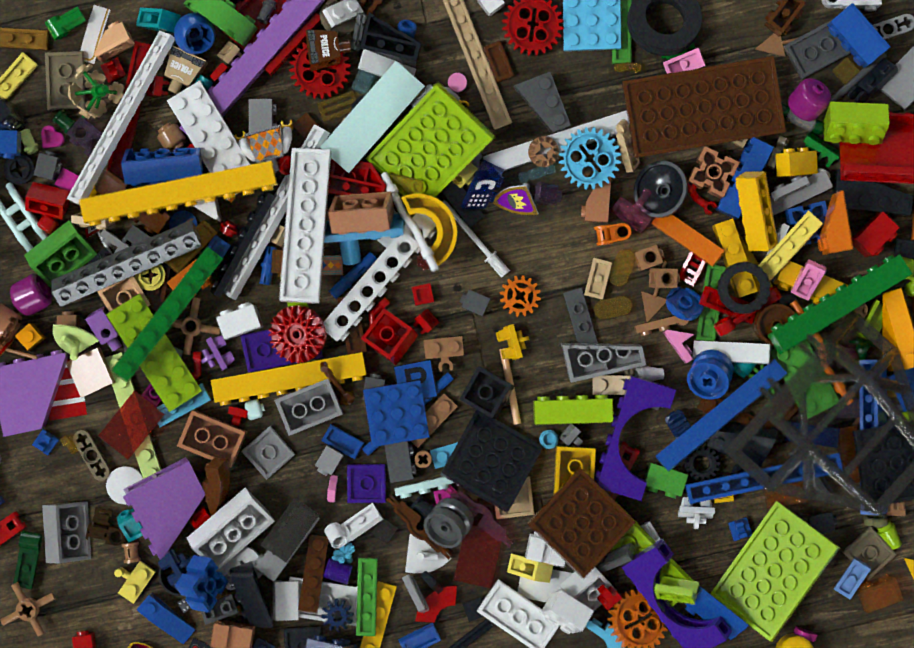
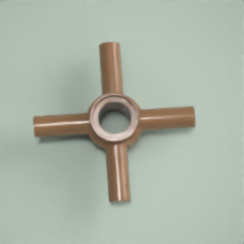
M193 297L190 316L186 317L183 321L175 320L171 327L181 328L182 332L186 335L183 354L185 355L191 354L193 337L197 336L200 332L220 335V327L203 325L200 319L197 318L200 304L199 298ZM190 321L196 323V329L193 332L187 329V324Z

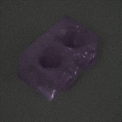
M81 116L66 134L71 137L69 139L71 143L76 147L81 145L85 149L84 153L90 157L93 152V142L99 141L103 133ZM80 129L86 130V135L83 138H78L77 136Z

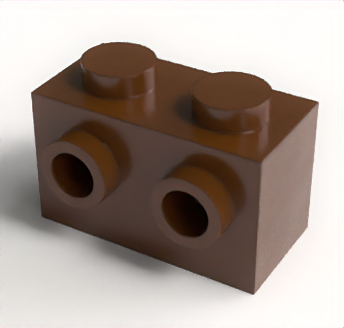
M778 0L776 3L779 5L775 11L771 9L764 18L767 20L764 26L778 37L782 33L786 35L793 26L790 24L794 18L798 19L804 12L802 7L805 2L803 0Z

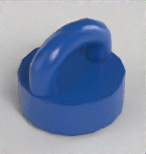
M401 20L398 23L397 30L414 38L417 25L410 20Z

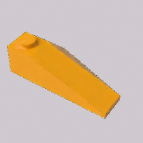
M902 287L883 293L882 354L884 359H887L888 371L907 370L914 367V323Z

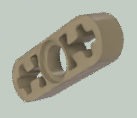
M86 430L77 431L73 436V442L96 480H106L111 473V469L92 435ZM79 434L82 436L86 435L85 442L87 445L91 443L93 446L83 451L82 447L86 446L83 442H78ZM89 450L97 452L96 460L90 461L87 458ZM100 459L102 461V463L99 464L100 468L106 469L104 477L102 475H97V472H99L97 466L92 467V464L99 462Z

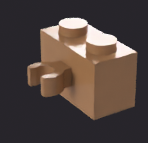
M462 336L424 340L425 359L441 358L438 366L439 371H442L444 363L449 364L450 370L453 369V364L449 357L464 356Z

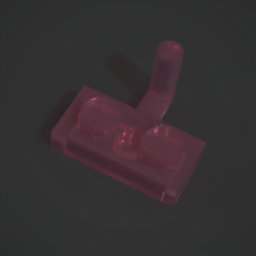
M645 189L634 205L621 196L610 211L641 233L651 221L649 216L640 211L651 195V191Z

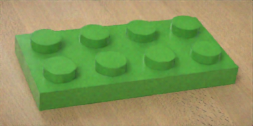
M807 339L781 355L776 349L771 351L772 359H775L787 372L783 380L805 420L840 403Z

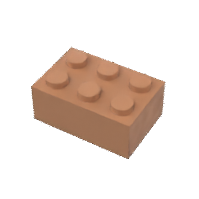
M378 192L334 196L328 212L332 234L344 235L349 232L366 233L367 231L384 232L390 230L395 213L392 193Z
M191 410L177 446L210 460H213L215 457L228 459L229 468H232L248 431L199 411Z

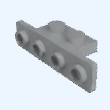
M823 170L809 178L800 175L791 180L792 183L786 186L781 184L773 188L774 192H771L770 196L773 216L831 189L833 185L826 171Z

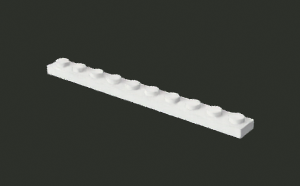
M162 31L158 32L69 193L68 200L80 205V199L89 198L110 156L116 149L120 138L126 131V127L135 115L136 109L153 82L158 69L163 64L168 51L171 49L175 37Z
M314 124L301 148L320 149V146L327 140L330 133ZM290 174L285 175L274 195L275 199L223 292L234 300L241 293L247 279L250 277L256 263L259 261L264 249L270 242L273 233L287 211Z

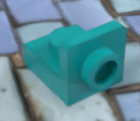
M133 508L124 510L117 516L118 526L128 542L143 536L140 531L143 526L140 522L136 523L132 512H134Z

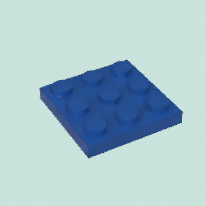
M420 380L363 389L372 447L429 437Z

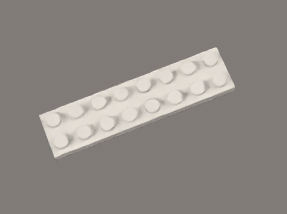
M292 148L279 299L281 302H320L331 162L330 149Z

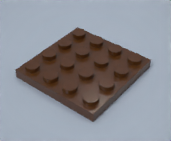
M578 468L527 525L583 579L632 527L635 521L582 468Z

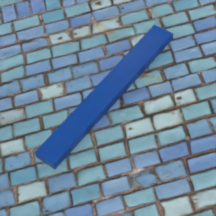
M775 359L772 360L770 364L766 365L657 454L656 458L669 472L783 379L787 372Z

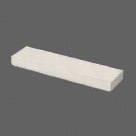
M694 341L692 360L702 351L717 350L726 354L732 363L770 364V344Z

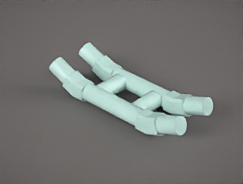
M9 182L6 184V188L16 203L6 209L0 200V214L20 244L29 252L33 246L22 231L31 225L42 240L47 238L48 234L38 227V221L32 212L25 210L24 200L13 183ZM21 210L27 219L17 225L11 215Z

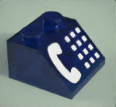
M483 160L461 207L464 209L486 208L489 202L493 203L497 195L495 189L496 187L500 188L504 177H502L504 169Z

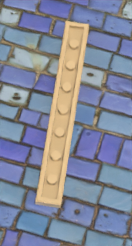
M443 0L494 130L511 124V118L464 0Z

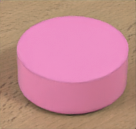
M454 73L448 79V87L455 93L462 92L467 86L466 77L461 73Z

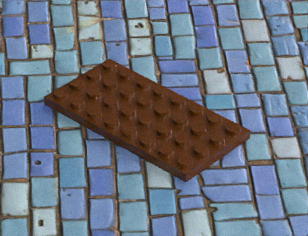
M774 56L622 81L634 158L786 132Z

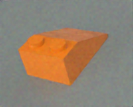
M843 191L833 194L820 233V240H818L819 251H822L823 255L853 249Z

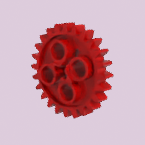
M513 0L514 7L508 5L510 13L504 12V16L508 19L502 20V23L507 25L502 28V31L508 32L504 35V38H510L508 45L514 43V51L520 48V54L522 55L524 51H527L528 56L531 55V52L538 56V51L540 50L545 54V48L551 51V43L557 45L558 42L555 38L562 37L558 31H563L564 27L559 26L564 20L558 19L562 12H555L558 6L551 7L552 0H549L547 3L545 0H520V2ZM535 8L537 10L535 25L538 26H535L533 33V41L530 42L529 36L531 26L527 24H531L532 12ZM522 10L529 12L530 16L527 19L520 17L519 13ZM540 13H546L549 16V19L547 21H541L538 18V15ZM524 29L527 31V36L520 38L517 35V31ZM542 31L546 34V38L538 40L536 33Z
M302 42L303 49L297 47L298 55L292 54L295 61L289 62L290 65L294 66V68L289 69V72L295 73L290 78L291 80H297L294 86L298 87L301 85L299 92L302 93L306 90V97H309L312 93L315 100L318 95L324 100L325 94L332 98L331 92L338 95L337 88L339 87L344 90L342 82L348 83L349 81L345 76L351 75L349 71H346V69L351 68L350 64H346L350 58L343 57L346 52L340 53L339 64L325 68L337 70L336 73L321 70V73H318L317 70L310 71V68L303 67L304 64L309 65V61L307 60V45ZM306 72H313L314 78L307 81L304 79V75ZM331 75L333 81L330 84L323 83L324 76Z

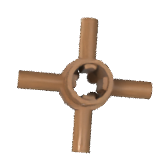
M16 582L11 585L19 600L16 611L1 618L0 621L3 626L18 618L30 621L37 636H41L44 634V631L37 619L40 607L55 600V596L53 593H50L38 600L26 598L19 583ZM23 606H32L34 610H31L30 614H27Z

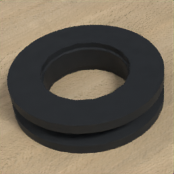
M633 0L627 16L628 30L636 44L645 51L659 56H672L688 49L695 41L702 24V11L697 0ZM665 3L671 5L682 15L683 27L674 34L664 35L658 33L647 23L646 11L655 4Z

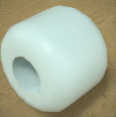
M255 399L245 403V410H248L247 417L249 420L258 419L263 416L262 411H265L263 404H260L259 400Z

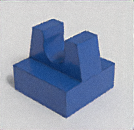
M42 429L32 445L49 456L60 439L47 430Z
M747 517L727 522L733 541L752 536Z

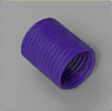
M329 558L324 578L347 585L353 565L339 563Z

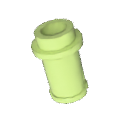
M30 129L20 131L21 140L25 147L24 152H27L28 155L37 152L39 145L35 143Z

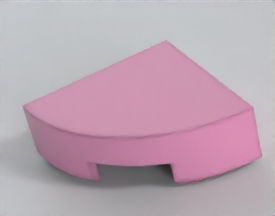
M335 475L330 476L327 494L328 502L333 503L335 502L338 476Z

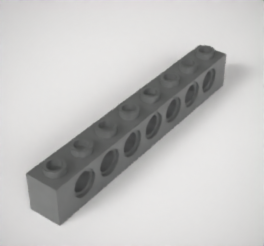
M190 220L51 280L52 293L60 307L201 247L200 234L193 221Z

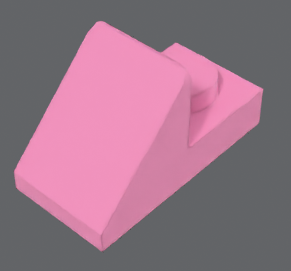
M700 48L663 62L667 74L699 69L706 66Z
M808 260L805 267H801L791 293L809 301L826 272V267Z
M665 330L663 332L684 363H688L693 359L690 356L693 354L687 345L683 346L682 343L694 334Z

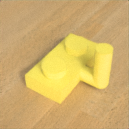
M139 561L132 573L122 567L115 570L114 574L116 577L122 576L126 579L118 594L134 604L156 571L142 561Z

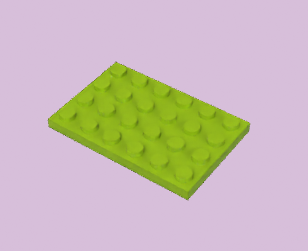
M437 82L368 155L366 160L372 163L381 174L388 172L393 184H396L398 190L404 196L426 194L436 197L495 136L449 91Z
M776 501L710 595L772 642L840 547L779 501Z

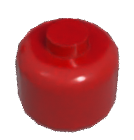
M42 215L37 225L46 233L52 234L58 228L59 222L56 221L57 218Z

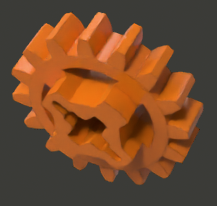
M522 275L521 280L514 276L513 282L510 279L507 280L508 286L502 285L505 291L499 293L504 296V298L500 299V302H505L503 309L509 308V314L514 311L516 312V317L521 312L523 316H526V311L533 313L532 307L538 308L535 302L541 300L540 297H537V294L541 291L535 290L538 284L532 285V278L526 281L524 275ZM523 283L527 287L525 289L519 288L516 284ZM509 289L513 292L510 300L507 299ZM515 289L520 293H525L523 296L525 303L520 299H515L517 296ZM532 292L533 300L530 304L528 294ZM522 304L524 309L514 308L513 305Z

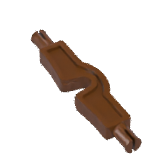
M392 494L389 496L391 499H386L394 507L393 511L406 522L409 532L415 538L424 540L437 553L441 552L448 560L451 558L450 556L454 555L448 548L434 543L428 537L424 528L421 531L416 529V525L422 519L419 514L408 507L403 501L399 502Z

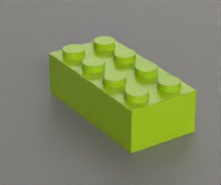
M577 395L576 399H569V396H556V400H550L549 396L537 397V400L533 401L535 425L613 422L612 399L608 398V395H595V399H588V395Z

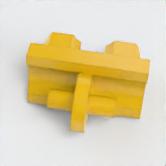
M514 324L503 327L504 329L496 332L498 342L507 340L509 346L508 348L501 349L503 359L516 360L523 357L521 350L526 349L524 341L530 340L529 336L523 337L521 330L515 331Z

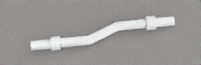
M388 172L382 173L381 177L386 185L385 190L392 193L393 202L400 216L413 232L422 250L420 253L423 259L427 260L432 272L437 271L439 267L433 257L432 248L428 247L419 227L406 211L398 195L399 190L396 184H393Z

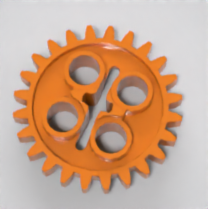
M629 590L628 593H621L622 599L613 606L614 610L608 611L612 614V617L607 618L608 621L612 622V625L608 626V628L614 629L611 636L617 635L615 642L622 641L621 648L626 646L628 648H655L654 644L659 645V639L665 638L662 632L668 631V629L663 627L664 623L661 622L657 613L649 606L647 600L638 590L635 592L634 590ZM639 604L643 605V612L640 611ZM624 612L628 614L627 621L623 617ZM651 612V616L639 621L638 624L632 625L627 629L624 628L629 623H633L638 618L644 617ZM648 621L652 623V629L648 627ZM633 629L637 632L636 638L632 635Z

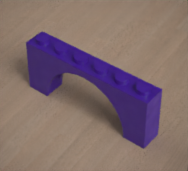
M630 375L629 379L626 378L624 381L623 390H625L623 397L619 398L617 408H619L618 416L614 415L613 422L611 423V426L614 427L613 432L607 436L605 445H608L606 453L602 452L599 462L602 464L600 471H596L594 481L604 490L641 501L647 482L634 475L622 462L618 447L619 436L625 423L637 412L651 407L670 409L676 390L675 388Z
M663 539L633 556L632 561L622 566L626 576L632 580L637 590L644 596L649 606L654 609L661 622L667 626L672 636L679 642L682 648H713L726 641L732 633V630L721 616L710 620L692 619L676 611L667 600L657 599L654 589L656 584H660L662 566L673 556V552Z

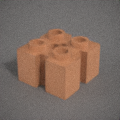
M704 146L696 160L700 165L698 168L694 167L687 181L690 185L694 184L698 189H701L703 186L709 188L707 193L721 199L730 185L726 181L727 177L731 178L734 176L740 162L728 156L720 159L717 157L719 152ZM714 168L717 176L711 177L708 171Z
M217 620L213 626L210 647L253 648L256 627H251L247 623Z

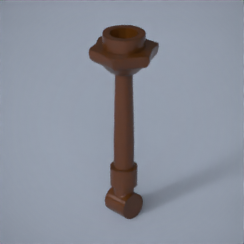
M321 362V371L324 372L326 377L331 380L341 393L339 396L340 405L348 406L352 404L355 399L354 391H345L333 375L332 370L328 368V363Z

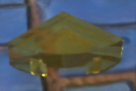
M629 62L614 64V71L640 72L641 64Z
M70 435L60 439L63 446H67L71 454L74 455L79 452Z

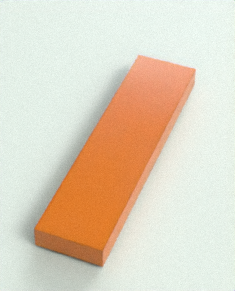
M674 215L655 218L652 222L654 227L712 267L716 265L725 253L722 248Z

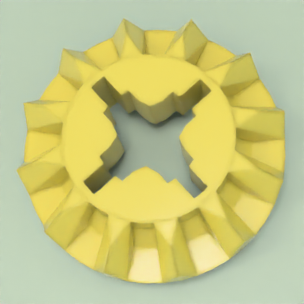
M159 264L136 274L135 279L142 289L153 291L160 288L165 282L166 273L163 266ZM149 270L152 273L158 274L152 278V283L149 278L143 277L149 274Z

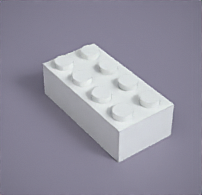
M244 488L190 534L187 540L199 556L212 558L218 566V571L275 521L269 511Z

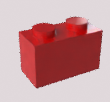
M33 182L26 195L25 210L62 220L70 204V200L67 199L70 191Z

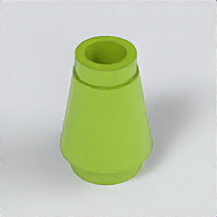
M887 520L888 525L877 527V533L894 550L899 548L902 543L895 524Z

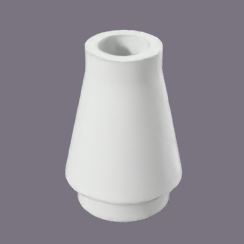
M641 366L635 368V376L649 381L664 379L663 368Z

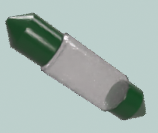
M782 103L785 121L808 132H813L817 135L824 134L823 122L817 119L815 121H804L793 114L789 106Z

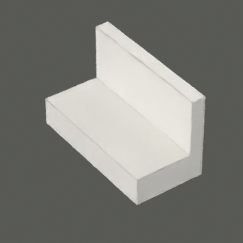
M275 580L273 582V619L275 621L299 620L298 581Z

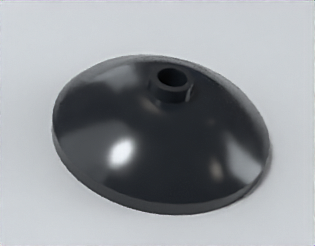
M656 161L647 165L639 173L634 184V199L637 206L643 213L654 218L668 217L677 212L684 204L688 194V181L685 173L679 166L669 161ZM668 189V193L665 195L664 191Z

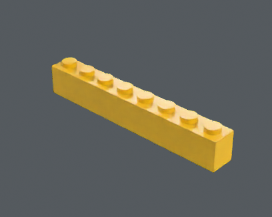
M361 352L211 380L214 402H220V406L232 404L231 400L234 399L244 402L249 401L250 396L257 395L258 399L269 397V393L272 392L282 395L287 394L288 389L295 388V391L306 388V386L328 379L320 369L321 362L328 363V368L332 370L333 375L340 384L345 383L344 379L352 378V381L363 380V376L367 375L364 355Z

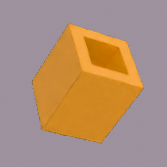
M29 323L15 335L27 350H33L46 339L33 323Z

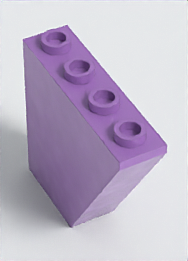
M57 350L51 352V356L47 357L39 354L36 355L38 359L25 361V358L13 360L14 364L6 365V362L0 363V422L3 437L46 427L66 362L69 358L68 353Z
M185 457L125 488L126 495L123 498L128 507L132 505L134 509L132 515L136 523L140 522L143 528L140 531L144 539L149 538L151 545L148 547L153 556L157 554L159 559H161L168 552L204 498L205 492L190 462Z

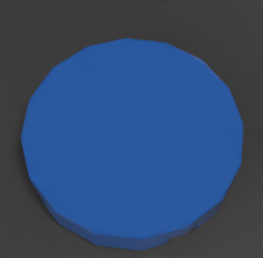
M681 287L671 289L666 297L668 310L682 320L697 319L704 309V306L699 305L701 297L698 293L690 288L680 289Z

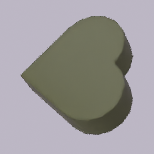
M885 514L865 515L863 517L865 526L885 527L888 525Z

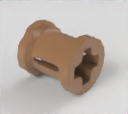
M422 450L415 455V464L420 468H426L432 462L431 454L428 451ZM426 454L428 456V463L423 462L422 464H420V458L418 456H424Z
M139 542L122 544L125 553L124 563L141 561L137 547Z

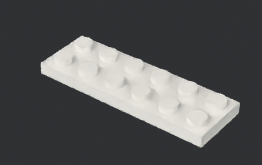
M201 81L194 83L167 100L194 147L201 149L202 160L210 173L251 165L247 157L241 152L238 142Z

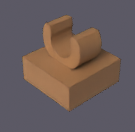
M905 501L888 504V513L885 515L906 516Z

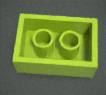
M830 102L823 121L824 141L831 143L882 144L889 126L888 104Z

